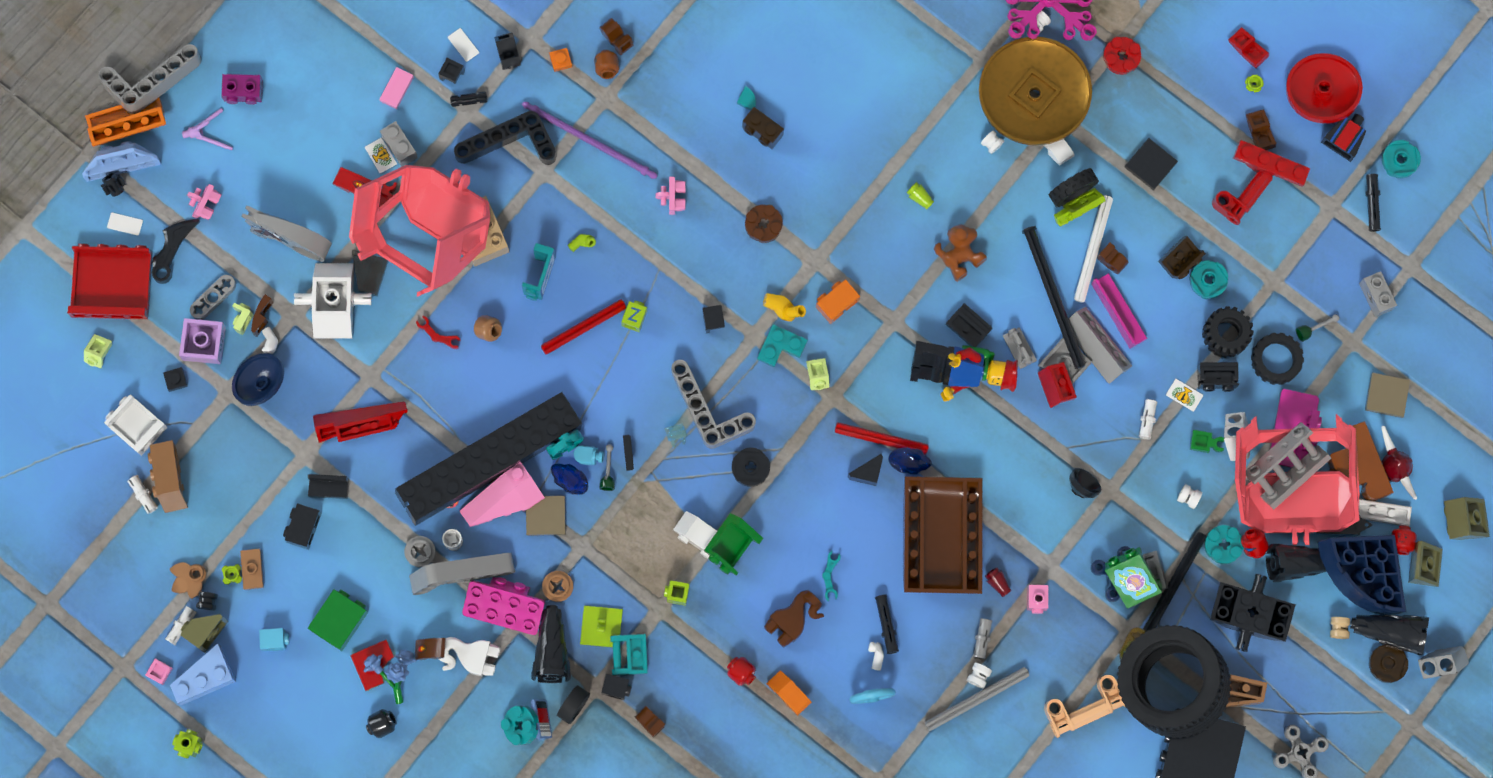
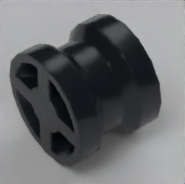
M198 592L199 602L196 604V608L216 610L215 600L218 594Z

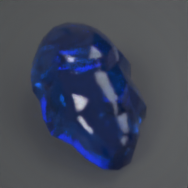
M898 448L892 451L888 457L890 465L901 473L918 474L932 465L928 456L919 449Z
M554 464L551 466L554 483L563 488L566 493L582 495L587 492L588 481L582 471L571 464Z

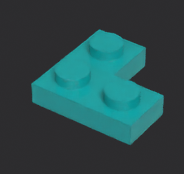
M773 324L757 360L775 367L782 351L800 358L808 340Z

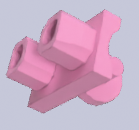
M669 177V192H666V186H661V192L655 194V198L661 200L662 206H665L666 200L669 199V215H675V211L685 210V199H675V193H685V181L675 180V177Z
M209 184L206 186L201 197L199 195L202 190L196 188L194 193L188 192L187 196L191 199L189 205L194 207L195 203L198 202L192 217L196 219L201 217L207 220L211 218L214 210L205 205L208 200L217 204L221 197V194L213 189V185Z

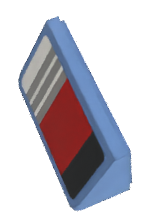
M544 699L531 700V707L535 711L539 722L536 723V730H538L536 739L538 741L551 739L552 732L547 701Z

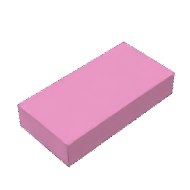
M396 67L379 99L380 102L397 109L414 75Z

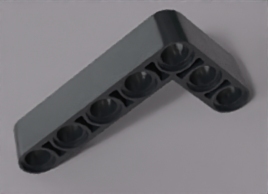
M527 111L470 137L454 147L456 160L463 164L527 135L543 164H553L556 161V151L539 115L535 111ZM531 118L536 120V123L533 125L527 124V121ZM513 126L519 127V130L515 133L510 131V128ZM495 134L502 135L500 140L492 139ZM537 135L545 137L542 141L535 140ZM478 142L485 143L483 148L475 147ZM461 150L468 151L465 156H460L458 153ZM550 151L553 154L551 157L545 158L543 153Z

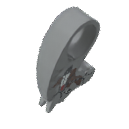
M246 205L245 209L249 213L248 215L242 214V217L251 226L250 231L253 234L264 239L277 240L303 256L324 262L332 245L328 239L305 227L263 213Z

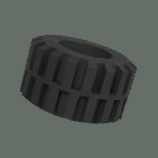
M1226 306L1224 309L1222 307L1217 309L1216 312L1214 311L1203 326L1204 332L1202 337L1205 338L1204 344L1209 345L1208 350L1210 352L1214 350L1217 356L1222 354V357L1226 358L1229 355L1230 357H1234L1236 354L1239 355L1252 340L1251 337L1254 330L1251 328L1253 323H1249L1250 317H1245L1243 310L1237 311V307L1230 309V306ZM1221 323L1233 325L1238 332L1237 340H1224L1218 333V325Z

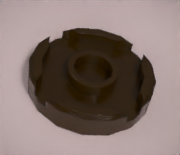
M1386 644L1377 647L1369 657L1370 672L1381 682H1397L1405 676L1408 670L1409 662L1404 654L1405 652L1397 647Z

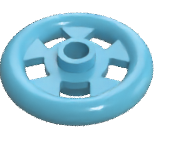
M893 688L871 689L852 695L849 700L852 704L872 703L893 697L896 691Z

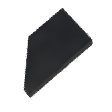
M623 435L626 471L634 469L631 436Z

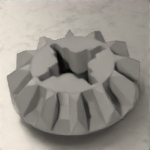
M417 536L408 541L404 553L411 565L423 567L433 561L436 550L430 539L424 536ZM414 547L418 549L424 547V553L426 557L419 555V557L415 559L417 552L415 551Z

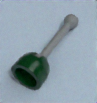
M1334 314L1332 318L1311 328L1307 325L1296 328L1299 340L1302 342L1308 340L1312 335V331L1333 321H1339V316Z
M611 444L606 446V476L600 480L599 489L603 491L615 490V481L610 476L611 451L613 450Z

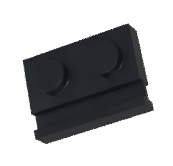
M965 303L945 324L972 347H977L993 329Z

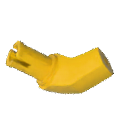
M766 293L764 296L763 306L773 310L784 321H793L795 317H803L806 314V309L803 305L794 306L785 296Z

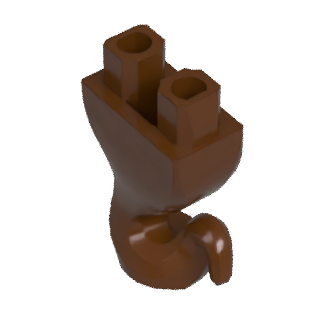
M809 590L800 592L789 607L776 610L764 626V629L771 635L778 628L783 632L777 639L782 647H786L791 642L794 643L802 634L805 624V603L810 604L808 614L812 619L824 617L823 613H817L822 607V603Z

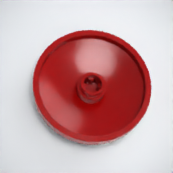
M1327 53L1313 54L1300 60L1291 69L1286 83V95L1291 107L1303 118L1316 123H1334L1347 118L1359 105L1363 90L1362 80L1356 68L1346 59Z

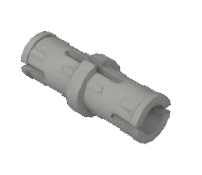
M980 618L978 634L975 635L976 645L973 655L975 658L985 659L987 645L991 639L989 635L992 620Z

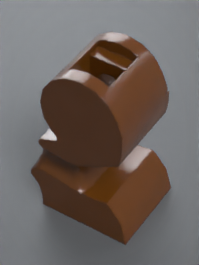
M612 18L599 27L603 36L615 47L616 52L620 56L634 46L632 38L628 34L624 36L620 25Z

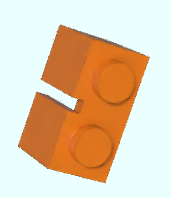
M846 279L842 283L840 281L835 283L831 287V292L828 294L823 293L817 299L816 308L830 324L843 315L844 310L848 311L860 300V295Z

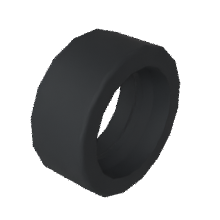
M577 685L565 699L557 716L566 723L571 724L586 704L590 693Z

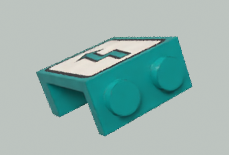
M538 243L535 244L533 250L535 259L545 262L538 287L522 283L524 295L533 301H537V299L542 300L556 258L554 248Z

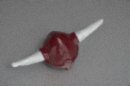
M1382 426L1387 455H1385L1381 462L1390 482L1401 481L1407 492L1416 500L1417 496L1409 478L1413 469V461L1407 454L1397 450L1386 427Z

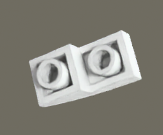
M1065 139L1044 145L1048 149V155L1059 166L1075 156Z

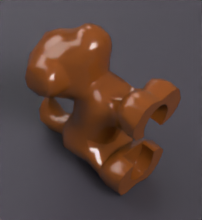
M963 224L952 227L947 233L950 242L954 245L952 250L943 251L941 243H937L934 246L935 253L950 268L957 282L968 273L964 267H959L958 265L969 261L977 268L987 260V256L983 252L975 253L970 247V244L977 238V231L975 228H969Z

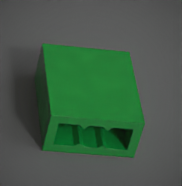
M333 589L307 629L335 648L343 651L368 612L365 610L366 605L356 600L353 602L348 599L350 595L340 589L338 592Z

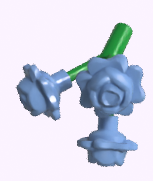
M400 650L399 654L394 655L398 662L389 664L385 673L383 672L384 669L380 666L382 655L377 657L372 654L364 661V672L375 671L377 674H380L393 688L396 704L403 703L401 682L405 681L406 676L409 675L407 666L416 662V659L413 658L414 653L408 650Z

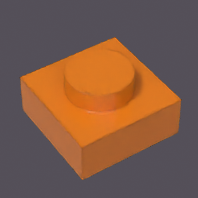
M567 48L549 52L554 72L572 68Z

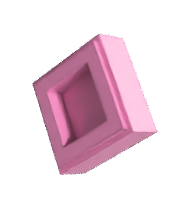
M155 658L145 676L164 685L173 668Z

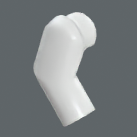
M266 327L262 330L263 335L267 339L262 352L273 354L276 351L278 339L271 328Z
M870 642L868 651L874 652L872 669L880 671L884 659L882 646L879 642Z

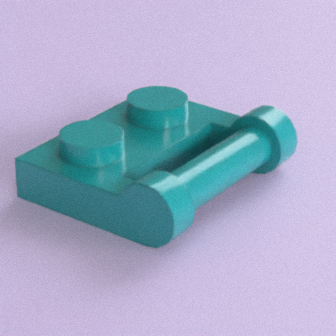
M646 634L610 636V642L613 643L614 669H612V675L647 674ZM626 641L627 668H621L620 642Z

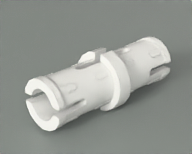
M1145 400L1143 416L1140 418L1142 423L1139 437L1142 439H1151L1153 423L1156 422L1154 417L1158 403L1155 400Z
M135 475L127 482L136 494L135 498L142 503L147 514L158 509L150 495L149 489H146L139 476Z
M186 606L179 619L174 621L173 624L175 625L165 640L176 646L181 637L182 626L187 621L190 622L197 612Z

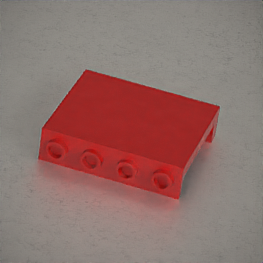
M88 244L72 246L74 263L71 306H68L67 312L71 318L148 319L152 252L147 246L136 245L135 248H128L127 245L109 247L106 244H98L97 247H90Z

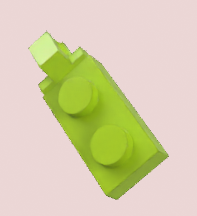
M1096 188L1087 191L1063 205V209L1054 214L1056 223L1060 227L1068 224L1069 221L1082 216L1084 213L1105 202V197Z

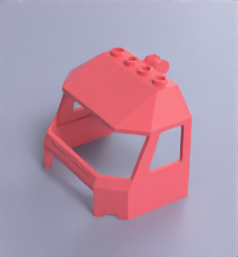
M405 165L355 188L349 238L352 244L356 243L358 247L360 261L377 253L429 286L417 292L418 297L452 281L486 248L490 223L489 202L467 189L470 184V176L464 174L461 177L462 173L459 169L452 171L449 178L433 167ZM402 176L399 192L379 207L382 185ZM399 202H401L412 224L438 239L433 273L386 244L377 223Z
M1337 414V428H1309L1313 432L1308 437L1310 442L1337 441L1349 450V478L1340 471L1316 472L1274 510L1260 497L1265 490L1259 482L1256 484L1250 482L1245 486L1246 454L1260 443H1278L1293 429L1258 430L1257 416L1251 420L1248 426L1239 429L1236 432L1235 484L1241 523L1255 530H1261L1264 533H1292L1293 545L1298 543L1297 533H1305L1304 543L1305 545H1310V532H1341L1359 521V471L1356 429L1350 424L1347 425L1343 422L1342 418ZM1268 473L1264 476L1271 486L1280 479L1276 473Z

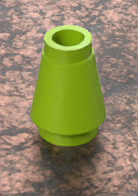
M917 182L906 192L910 199L926 210L934 203L923 185Z

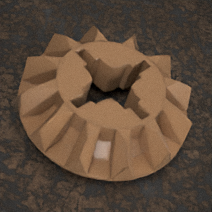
M553 571L543 580V593L549 600L555 602L565 601L571 596L573 581L567 573ZM561 580H563L561 587L565 591L557 590L553 594L555 587L551 582L558 584L559 582H561Z

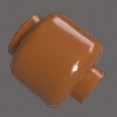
M603 50L595 56L594 65L597 75L603 79H611L619 72L617 54L609 50Z

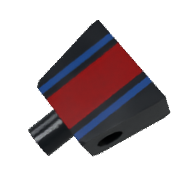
M1355 114L1351 120L1345 118L1339 121L1326 134L1321 143L1351 162L1356 156L1366 133V130L1360 127L1364 118L1359 114Z

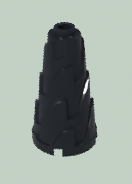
M1283 544L1269 545L1266 554L1271 553V558H1266V569L1269 579L1273 580V582L1304 578V576L1327 572L1321 559L1319 548Z
M556 605L546 606L542 613L541 624L539 625L538 642L531 679L535 681L536 677H538V682L562 683L563 677H565L566 682L571 679L561 609H558Z
M1386 614L1383 616L1356 615V618L1352 617L1350 629H1354L1356 634L1379 641L1382 644L1423 656L1429 617Z

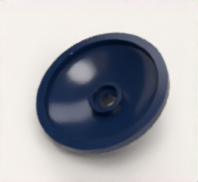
M268 353L257 354L241 364L233 377L232 392L234 397L246 406L260 405L271 399L283 382V364L276 356Z

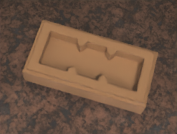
M261 549L240 551L243 589L264 588Z

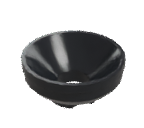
M1075 468L1069 476L1071 491L1076 496L1095 498L1101 493V486L1098 480L1088 471Z

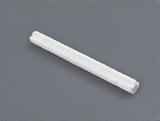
M1103 195L1106 201L1099 206L1074 300L1083 303L1086 299L1113 202L1111 196Z

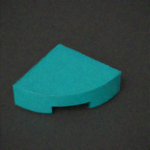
M745 86L737 104L751 111L756 106V99L754 93Z

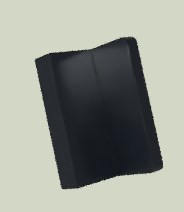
M308 474L309 497L348 499L349 479L347 476Z

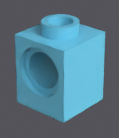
M283 628L259 630L260 650H286V645H289V634Z

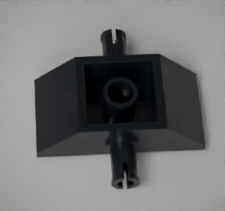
M1255 574L1252 590H1246L1223 582L1219 584L1210 620L1225 628L1240 632L1237 646L1235 647L1237 650L1242 649L1241 651L1248 652L1251 636L1286 642L1296 604L1264 595L1266 576L1261 577L1260 574ZM1250 609L1253 610V612L1255 613V615L1252 617H1250V613L1247 612Z

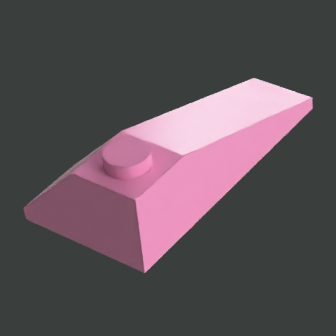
M519 462L504 472L459 512L468 525L472 527L504 515L509 516L511 513L530 509L545 497L525 467Z

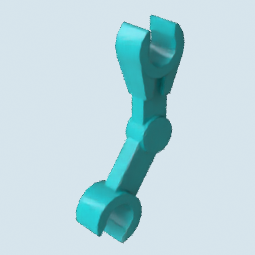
M833 551L828 554L827 567L822 574L826 586L825 599L828 602V593H834L835 600L838 597L837 591L833 589L831 573L840 561L841 556L839 554L837 560H832L830 556Z

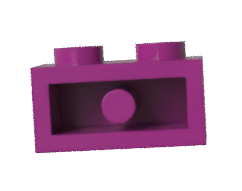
M222 74L221 96L224 102L228 104L245 102L250 105L262 102L263 80L261 75Z

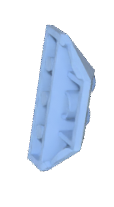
M123 142L120 144L121 146H106L102 150L97 151L82 174L86 182L102 179L110 173L119 175L161 165V161L157 155L135 142Z

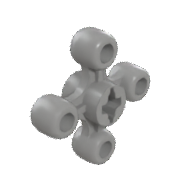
M1296 725L1287 726L1284 730V736L1290 740L1292 748L1288 753L1276 754L1273 758V764L1275 767L1282 769L1287 767L1290 762L1296 761L1302 767L1301 774L1303 778H1316L1318 770L1311 764L1310 756L1314 752L1321 753L1326 751L1329 747L1328 740L1324 737H1317L1312 743L1305 744L1300 739L1301 732L1299 727ZM1290 729L1294 730V736L1290 734ZM1319 741L1323 743L1322 748L1318 746ZM1304 750L1305 753L1298 756L1297 752ZM1280 757L1284 760L1283 764L1279 762ZM1308 769L1312 771L1311 776L1307 774Z

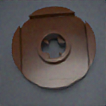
M758 205L747 213L745 230L750 238L760 243H769L779 236L783 220L781 214L774 206ZM762 219L769 222L767 228L758 225Z

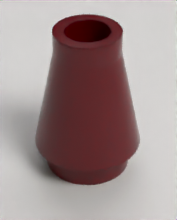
M998 567L985 575L986 582L1002 597L1012 591L1002 570H999Z

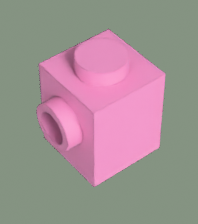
M1028 585L1027 610L1032 611V614H1043V611L1048 609V585Z

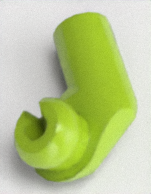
M580 234L567 246L574 252L580 246H595L596 240L591 235Z

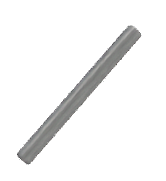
M1023 667L925 722L929 731L934 730L1029 677L1028 670Z

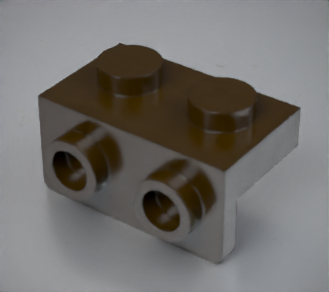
M1183 236L1158 262L1171 278L1183 279L1189 274V270L1202 261V257L1206 253L1203 250H1199L1188 236Z

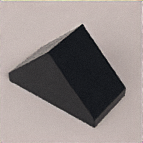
M882 454L848 473L849 480L876 486L883 460Z

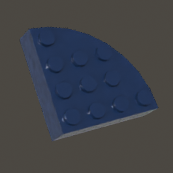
M1395 535L1329 538L1317 542L1320 556L1328 575L1342 594L1355 605L1380 615H1396L1406 612Z

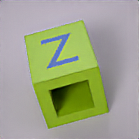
M629 301L621 321L622 327L640 333L647 314L645 304L639 301H634V303Z

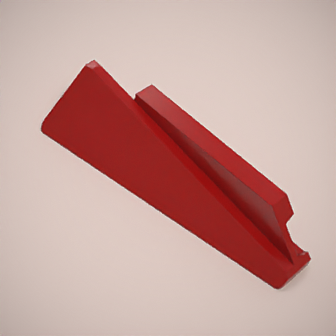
M403 401L317 414L313 416V421L319 443L336 436L338 442L395 429L399 424L400 418L408 410L406 402Z

